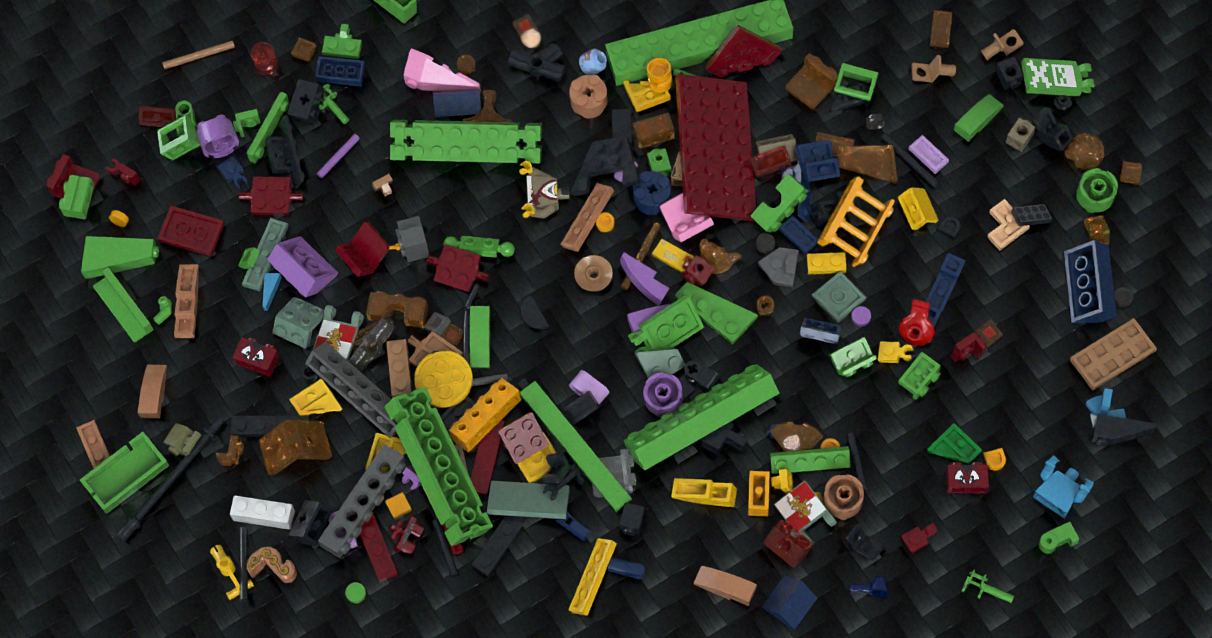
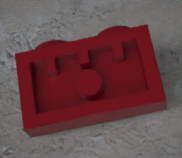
M973 332L955 345L951 358L954 362L960 359L964 361L972 353L978 361L985 351V341L981 336H977Z

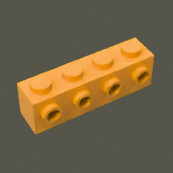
M503 378L495 382L485 395L479 397L477 403L472 408L465 411L463 417L458 422L456 421L452 424L449 430L451 440L469 453L521 401L519 390Z

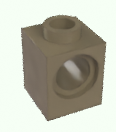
M1019 118L1007 135L1006 143L1022 152L1033 136L1035 126L1030 121ZM1017 132H1024L1026 135H1019Z

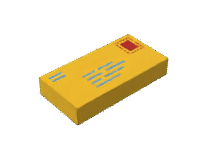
M663 239L660 240L652 253V257L679 272L683 271L682 265L686 259L694 257Z

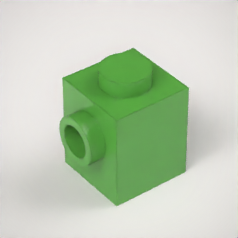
M654 149L647 153L650 171L659 172L666 177H670L671 166L666 149Z

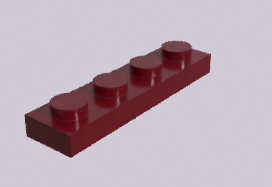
M353 515L354 520H356L358 516ZM372 515L368 522L365 521L362 525L360 535L379 582H383L397 576L398 573L376 519Z

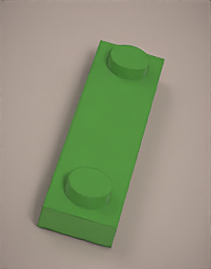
M283 92L279 93L247 151L249 160L255 164L258 158L263 156L266 138L272 135L284 112H287L290 106L288 96Z

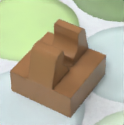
M388 174L372 182V187L375 192L381 190L383 195L387 196L392 192L389 184L393 180Z

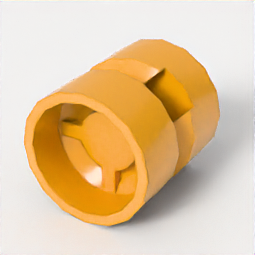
M663 58L652 59L647 65L649 87L657 93L666 92L672 86L671 65L669 61Z

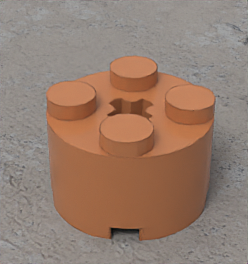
M584 75L572 81L570 102L573 111L584 118H594L603 112L607 105V89L599 76Z
M846 474L832 477L825 486L824 506L832 516L841 520L855 516L862 507L864 499L863 486L852 475Z

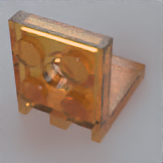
M285 420L259 439L268 475H276L296 459L328 460L332 457L322 421Z

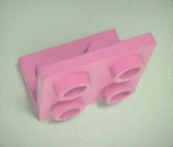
M683 193L659 206L674 239L680 242L714 225L711 217L684 214Z

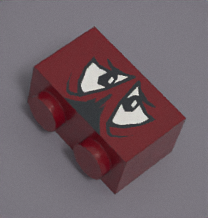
M241 337L232 358L236 365L271 377L280 356L272 345L265 344L264 346L255 339H244Z
M954 462L948 465L946 470L947 493H987L989 488L988 465H982L981 462H973L971 465Z

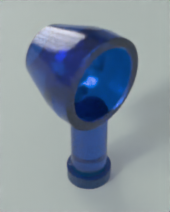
M877 576L874 577L871 585L852 583L851 593H869L876 598H885L889 595V586L886 578Z

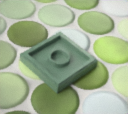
M841 271L812 294V298L837 323L866 300L861 291Z

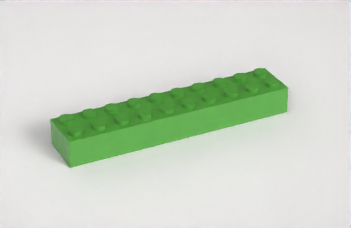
M768 0L605 44L606 56L616 86L622 85L623 81L633 82L647 78V65L655 58H663L669 61L671 71L675 68L681 69L709 61L737 25L773 43L792 39L793 26L784 0Z

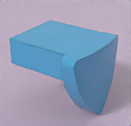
M1105 388L1101 396L1091 398L1086 402V406L1095 415H1107L1113 390Z

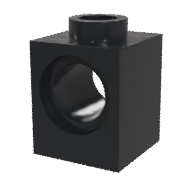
M1015 57L997 63L996 73L1004 90L1008 88L1014 89L1022 83L1024 75Z
M625 503L620 521V531L630 536H634V534L639 535L645 513L644 507Z

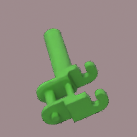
M329 84L324 85L323 88L330 95L324 97L323 105L320 104L319 109L322 110L328 106L341 122L346 124L349 118L332 100L336 98L337 93L330 90Z
M975 569L969 573L971 577H967L962 592L965 591L967 584L971 583L980 589L978 599H980L984 591L1012 603L1014 595L984 583V581L987 582L988 580L986 574L981 576L975 573ZM975 577L982 580L981 584L972 581V578Z

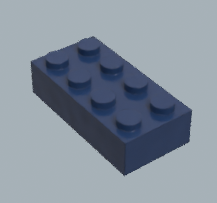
M319 56L315 78L317 82L362 87L366 65L364 61Z
M480 89L433 93L435 117L482 114Z

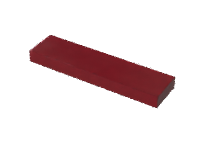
M500 421L479 442L470 479L479 495H488L501 440L498 430L504 427V421Z

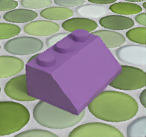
M301 236L277 243L268 258L273 267L305 297L317 294L338 275V272Z

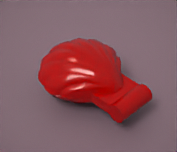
M913 299L911 314L903 318L899 324L900 335L913 346H923L931 342L935 334L934 325L928 317L930 302Z

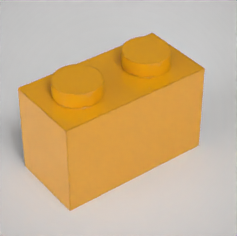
M750 471L748 516L768 517L769 472Z

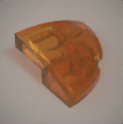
M785 422L769 429L785 452L811 450L823 437L819 430L807 423H803L802 426L794 425L793 422Z

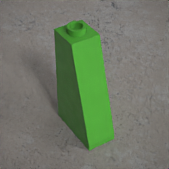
M86 236L81 272L85 278L103 276L102 271L107 267L112 273L152 265L155 264V258L159 256V247L154 239Z

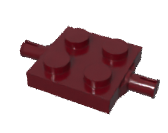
M253 177L251 192H239V200L251 201L252 215H289L292 200L303 201L304 197L303 193H292L290 177Z
M445 244L439 258L431 255L427 256L429 259H426V262L437 265L434 281L471 292L473 283L477 278L486 282L489 279L486 278L489 277V274L479 271L481 255Z

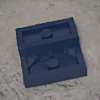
M831 140L795 145L798 162L806 182L840 177L838 158L833 157Z

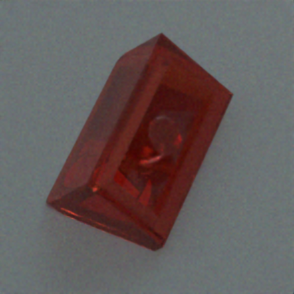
M140 106L139 125L164 127L176 120L175 108Z
M785 146L750 158L756 178L792 165Z

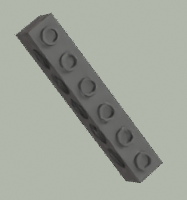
M327 342L312 350L305 364L390 439L397 434L394 428L397 422L395 419H390L384 407L391 399Z
M385 444L382 446L318 540L322 548L339 558L343 554H347L351 547V541L360 535L361 527L365 521L368 522L372 517L374 507L381 504L384 498L383 494L387 489H391L397 473L400 474L404 470L406 464L402 454ZM383 467L391 468L387 473L381 472ZM372 483L380 484L376 489L370 488ZM362 499L369 500L366 505L359 504ZM349 516H358L355 521H348ZM340 531L347 532L343 538L337 537Z

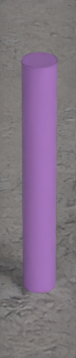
M354 134L317 172V175L323 178L360 138Z

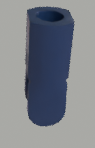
M568 512L566 519H555L558 524L583 541L591 533L588 527L576 520ZM568 519L572 521L570 525L566 524Z
M611 557L608 567L609 572L627 575L635 579L644 577L645 568L642 564Z

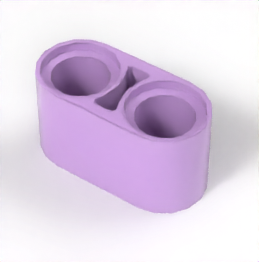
M583 370L569 384V387L579 396H582L587 391H591L598 404L609 394V390L603 384Z

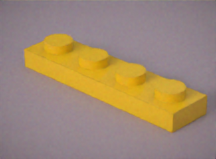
M597 539L569 611L574 614L588 616L617 543L612 540Z

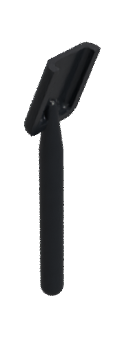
M474 285L464 307L463 358L468 362L469 366L470 306L479 288L478 285Z

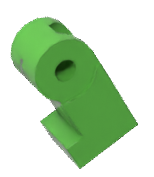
M1068 522L1043 534L1039 541V548L1042 552L1049 554L1055 551L1056 547L1067 542L1070 547L1078 544L1079 537L1071 522Z

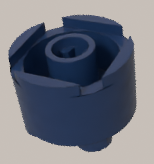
M644 171L639 176L641 184L633 185L634 202L642 213L656 215L658 212H661L659 206L671 199V185L669 179L663 174L655 171Z

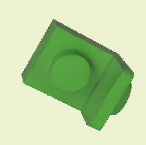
M257 109L235 114L236 121H233L235 131L239 132L241 137H245L243 127H254L261 123Z

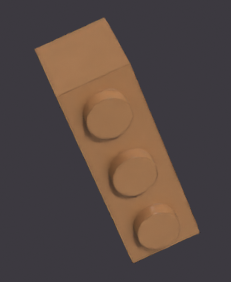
M406 339L387 341L392 397L405 393L409 395L413 390Z

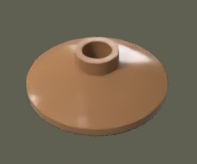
M590 255L578 262L574 274L576 282L581 288L587 291H599L607 287L611 282L613 272L610 263L605 258ZM591 274L597 275L596 278H591L590 276Z

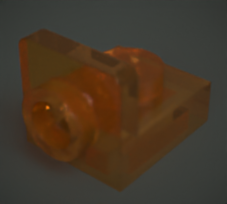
M1103 215L1084 219V225L1090 236V242L1096 240L1106 245L1109 244V228Z

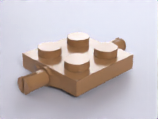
M433 331L422 341H419L413 335L408 339V343L416 347L414 354L409 358V363L416 368L422 359L431 353L452 351L461 356L463 355L462 351Z

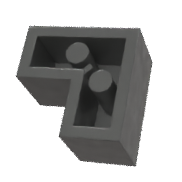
M419 216L398 221V229H395L402 257L406 256L408 262L427 258L429 251Z

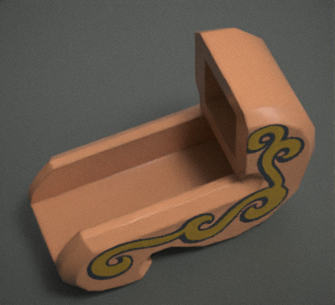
M272 547L258 549L247 561V570L252 578L265 565H268L284 583L294 581L297 576L294 564L290 560H286V563H283L280 553Z

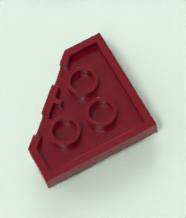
M737 25L705 65V68L719 77H725L731 72L738 71L740 73L753 69V66L769 65L775 60L782 49L779 45Z

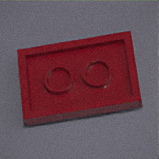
M171 206L158 236V241L212 257L225 223L220 219Z

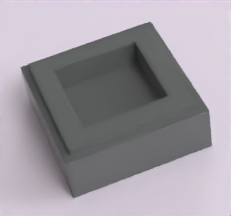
M434 312L424 328L441 336L451 321L449 318Z

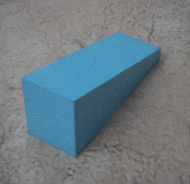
M265 273L262 305L264 311H268L282 279L280 273Z

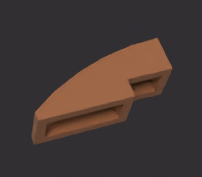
M147 365L138 407V414L141 418H160L161 404L164 401L167 365Z
M701 566L693 583L728 600L733 599L749 606L757 584L705 566Z

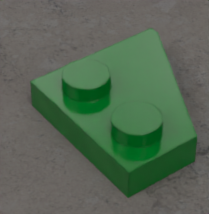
M953 423L927 451L969 465L982 452V449Z

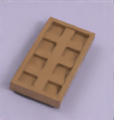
M1133 318L1072 356L1070 361L1093 391L1154 353L1157 348Z

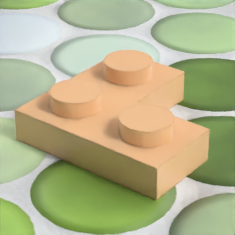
M1005 199L990 209L989 212L1000 224V226L988 234V239L999 251L1029 229V225H1017L1011 213L1012 206Z

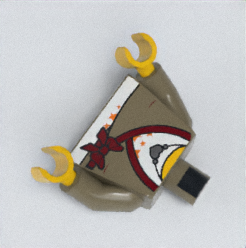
M524 161L520 164L525 167V169L519 170L520 174L528 173V176H526L528 203L521 208L526 210L523 217L528 218L531 216L545 219L554 213L555 210L559 209V199H569V188H558L556 178L532 167L529 161Z

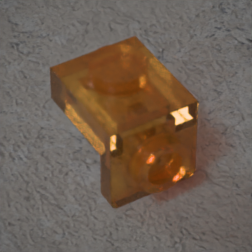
M230 436L228 454L216 453V458L222 465L231 466L232 464H238L239 455L243 453L244 448L239 436Z

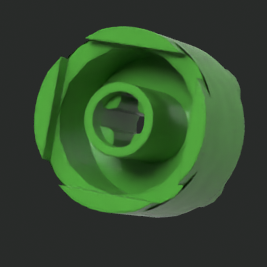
M1098 168L1087 171L1082 176L1077 188L1076 195L1079 204L1089 213L1107 210L1112 205L1117 194L1118 183L1112 173Z

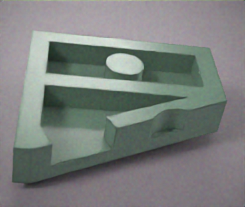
M676 348L635 352L648 378L656 373L672 375L685 367V363Z

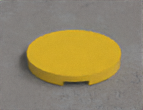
M441 351L427 355L417 366L414 375L416 390L426 387L432 399L429 404L439 408H447L459 404L467 397L473 383V375L468 362L461 355L452 351Z

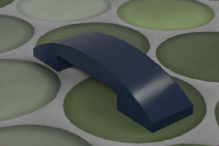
M950 253L947 254L937 279L926 299V302L931 303L928 317L934 327L966 260Z

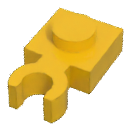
M880 342L878 361L882 363H899V358L911 361L912 356L905 355V353L913 351V347L911 345H904L901 348L899 342Z

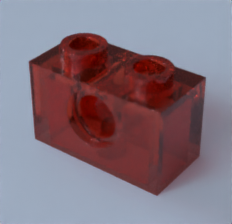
M781 520L772 528L763 544L793 568L803 561L813 546V543L806 536L800 534L791 524L784 520Z

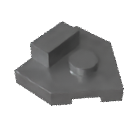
M779 247L760 260L758 265L774 285L793 288L798 250Z

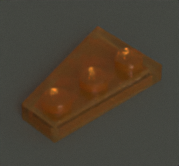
M893 145L838 147L839 168L893 183L897 182Z

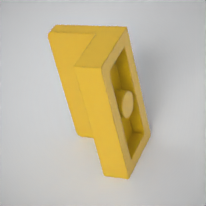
M911 187L898 196L912 230L919 229L927 222L936 223L939 221L925 189Z

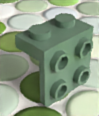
M294 297L276 315L273 334L306 349L310 345L312 330L324 318V310Z

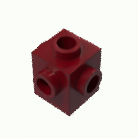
M696 255L691 259H686L682 265L684 269L681 275L684 276L688 283L700 287L706 283L714 268L708 264L705 258Z

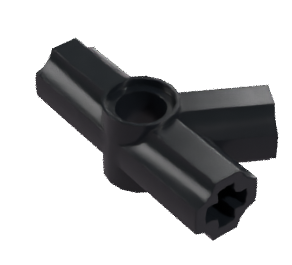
M553 43L539 54L533 55L513 49L508 61L509 66L528 71L533 77L543 76L558 82L562 80L566 68L564 65L555 63L563 57V53Z

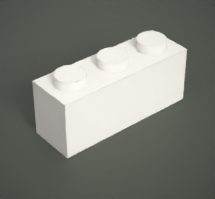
M234 496L230 511L233 521L289 530L292 528L295 514L292 504Z

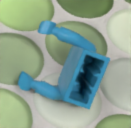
M1053 455L1045 462L1046 465L1040 474L1044 483L1035 491L1033 498L1065 519L1072 503H1082L1094 482L1085 478V485L1081 484L1080 486L1074 482L1079 473L1072 468H1069L1065 475L1060 471L1053 473L1055 464L1060 461Z

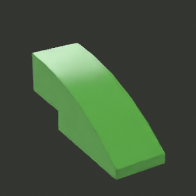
M990 94L987 95L955 124L954 131L969 142L978 131L980 132L1004 105Z
M470 306V368H490L491 332L489 306Z

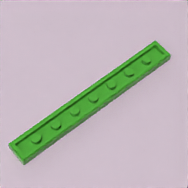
M536 381L520 392L522 398L616 512L624 507L625 503L632 501V498Z

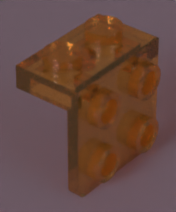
M809 53L804 58L803 68L787 83L786 90L809 108L814 109L836 86L838 74L833 68L824 65L819 57Z

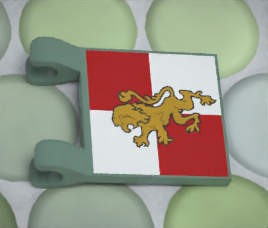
M327 305L313 350L327 342L348 361L364 316L360 312L354 311L351 324L335 321L333 318L337 311L333 306Z
M803 481L774 504L805 546H808L812 541L804 530L819 518L823 517L831 527L837 523L806 481Z

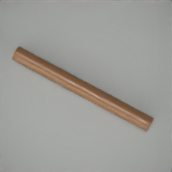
M232 40L162 63L164 69H168L235 48Z

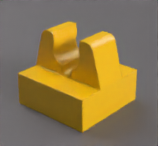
M787 469L779 470V476L771 478L772 486L775 489L781 488L786 494L793 490L792 473Z

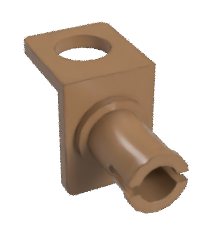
M1015 30L1010 31L1001 38L994 33L995 42L981 50V52L989 60V58L1000 51L1004 52L1007 56L1024 43ZM1009 37H1015L1017 39V42L1014 46H1008L1006 44V41Z
M937 55L930 64L912 63L911 65L912 79L914 81L933 82L939 75L953 77L956 73L955 65L941 64L940 55ZM918 68L925 71L924 77L917 74L916 70Z

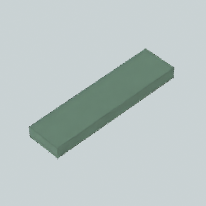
M270 218L257 248L260 250L253 268H248L242 282L243 287L261 292L265 273H269L272 266L268 258L276 244L283 241L289 227L288 223Z

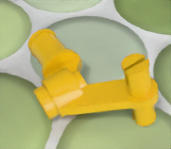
M216 545L218 552H216L214 547L210 550V553L217 562L216 566L224 576H230L236 588L226 593L229 600L240 594V585L233 574L235 572V565L231 558L225 554L222 546ZM250 579L248 580V589L254 587Z

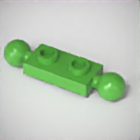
M450 236L443 243V245L447 244L485 257H497L498 252L505 257H510L515 251L512 243L504 242L499 245V239L462 236L461 241H458L455 237Z

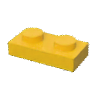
M845 252L807 254L808 275L832 274L839 271L846 273Z

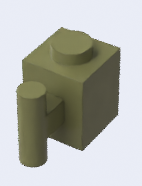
M176 423L163 443L169 447L168 451L172 454L187 456L201 434Z

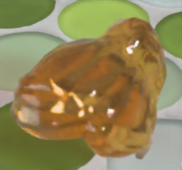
M707 239L700 240L701 256L714 268L713 274L726 272L737 259L742 258L739 253H728L725 251V247H718L713 242H708Z

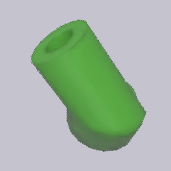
M166 296L159 298L160 312L153 318L158 325L172 313V302Z

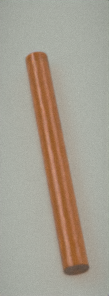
M653 224L635 258L642 263L661 227L660 224ZM626 275L621 284V288L625 290L628 289L632 282L628 275Z

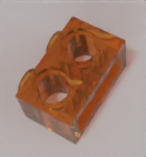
M669 113L633 123V133L639 149L674 138V126Z

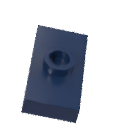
M793 215L779 227V231L805 255L818 244V239Z

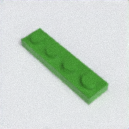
M848 446L770 453L772 474H779V470L787 469L790 472L850 467Z

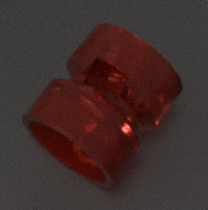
M267 42L257 43L253 46L251 57L258 73L269 75L275 72L278 68V60L273 46Z

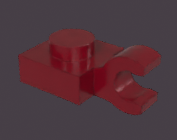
M112 159L113 164L116 165L114 168L106 166L109 174H120L121 180L127 184L132 183L136 186L140 181L135 171L122 163L120 164L116 159Z
M934 523L928 525L922 531L917 526L902 535L901 539L910 553L913 554L929 544L927 538L936 534L938 529Z

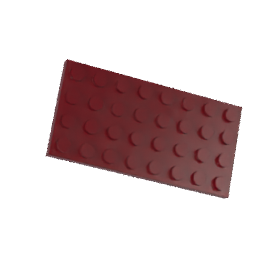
M677 74L675 79L684 214L755 221L751 217L752 213L756 210L747 82Z

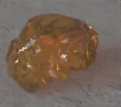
M1083 133L1074 138L1073 142L1064 150V153L1068 159L1075 162L1076 167L1083 170H1091L1098 167L1103 160L1104 147L1098 137Z

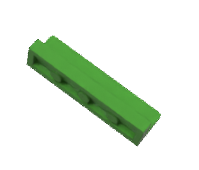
M107 267L102 271L105 278L93 287L133 342H137L153 331V328Z

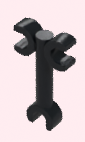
M571 457L569 459V462L572 464L569 465L571 469L564 476V480L560 483L548 484L544 487L543 494L548 491L553 493L550 498L551 501L556 499L558 491L574 477H576V481L581 485L585 480L581 476L589 479Z

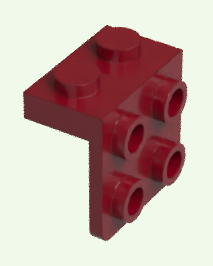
M63 154L61 159L55 164L54 173L47 180V188L52 196L64 198V183L69 180L70 175L91 178L94 183V189L100 179V175L74 165L71 158Z
M365 222L351 242L338 245L335 251L351 268L352 272L357 277L372 274L390 247L369 222Z

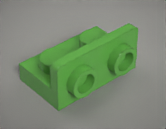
M921 352L898 380V383L914 394L913 398L917 400L919 396L923 397L929 389L927 386L930 382L934 383L939 378L941 365Z

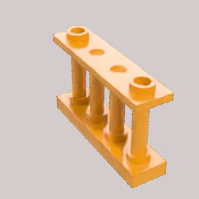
M858 176L850 181L817 241L821 246L834 243L854 256L855 259L851 264L853 267L863 264L868 258L867 252L884 220L891 215L894 209L892 206L895 202L891 199L883 204L863 191L861 185L864 180ZM859 196L880 210L877 218L874 219L854 206L852 202L854 198ZM850 211L872 226L868 235L845 221L846 218L844 216L846 212ZM842 227L862 240L863 244L860 249L857 250L837 237V229Z

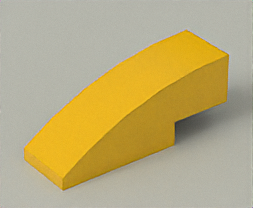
M674 478L671 497L699 504L734 507L737 488L732 483H714L712 480Z

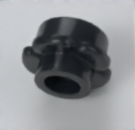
M1056 95L1053 101L1055 107L1060 111H1065L1072 105L1071 97L1066 95Z

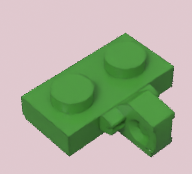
M341 24L340 34L336 33L335 37L325 36L322 54L359 59L362 41L352 39V35H349V25Z

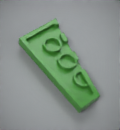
M688 282L675 294L676 300L684 295L689 296L699 318L731 344H734L758 318L757 314Z

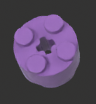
M218 115L214 119L202 121L197 125L196 133L206 157H209L208 155H213L214 158L227 156L234 151L233 147L235 145H239L233 124L225 115Z
M656 373L648 378L643 394L645 404L650 412L658 417H662L666 413L674 412L683 404L682 386L674 375Z

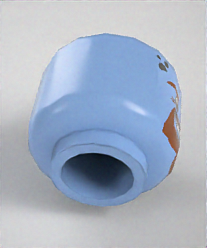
M591 49L580 56L579 65L586 75H595L606 67V56L598 49Z

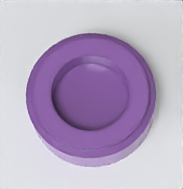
M863 306L856 307L852 312V322L859 327L866 326L871 319L869 309Z

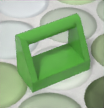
M842 63L834 92L870 101L878 78V72ZM843 76L871 83L869 93L840 86Z
M187 114L157 131L160 154L172 160L200 146L197 131ZM183 125L185 134L170 142L166 134Z

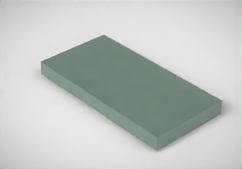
M491 481L487 514L566 519L569 485L562 487L558 491L556 499L551 501L550 498L553 494L551 491L543 494L544 487L548 484Z

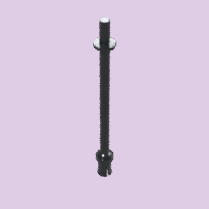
M218 417L208 430L205 428L201 429L203 436L197 441L189 455L180 461L136 515L126 519L127 522L116 533L121 540L126 542L130 535L141 527V519L208 440H216L214 433L225 422L221 417Z

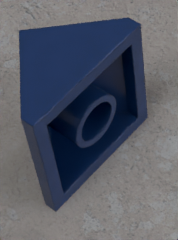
M784 575L762 608L795 630L813 606L817 597L802 581Z

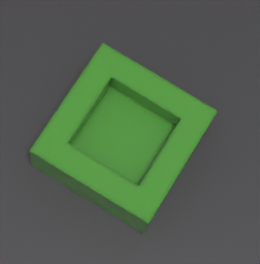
M255 247L245 249L238 266L243 269L253 268L260 250Z

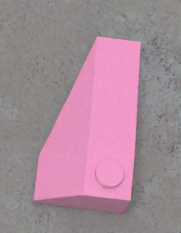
M411 48L403 74L405 83L410 88L439 92L480 89V84L461 73L454 74L447 65L443 64L440 66L432 62L434 58Z

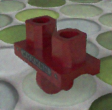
M411 517L407 519L403 529H401L404 524L402 521H398L396 526H389L388 529L392 532L390 539L396 541L399 535L393 551L397 553L402 551L408 554L413 552L416 544L407 539L410 534L419 538L424 527L416 522V518Z

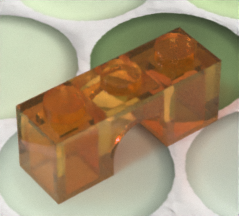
M382 291L370 292L366 311L368 320L387 323L388 316L392 311L401 310L405 313L404 322L406 326L424 328L428 312L427 300L422 297L408 298L402 294H395V296L387 295V293Z

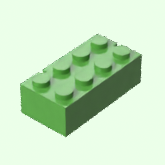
M141 432L129 442L133 448L132 451L126 445L80 479L81 483L106 514L169 466L166 459L144 432Z

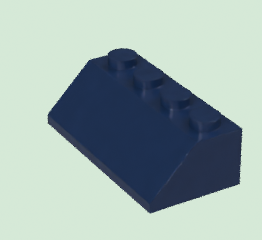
M1093 240L1064 251L1071 323L1103 322L1117 317L1109 245Z

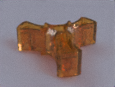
M484 90L482 92L485 102L480 113L474 117L463 119V121L512 122L511 119H505L495 112L493 106L496 100V92L493 90Z

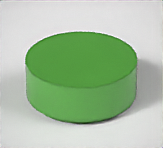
M355 582L348 585L345 594L351 603L356 604L365 599L366 590L362 584Z

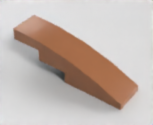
M198 264L179 265L176 287L175 338H194L199 280Z

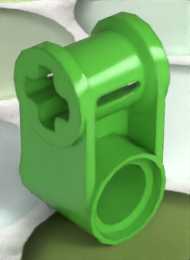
M180 101L175 108L176 120L186 114L189 115L197 131L195 112L192 105L188 101ZM184 110H189L188 113L181 114ZM183 125L176 128L178 137L185 134Z

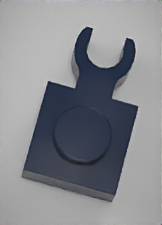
M233 156L217 166L228 182L234 180L237 189H241L238 184L240 181H244L248 185L247 179L241 175L244 173L243 168Z

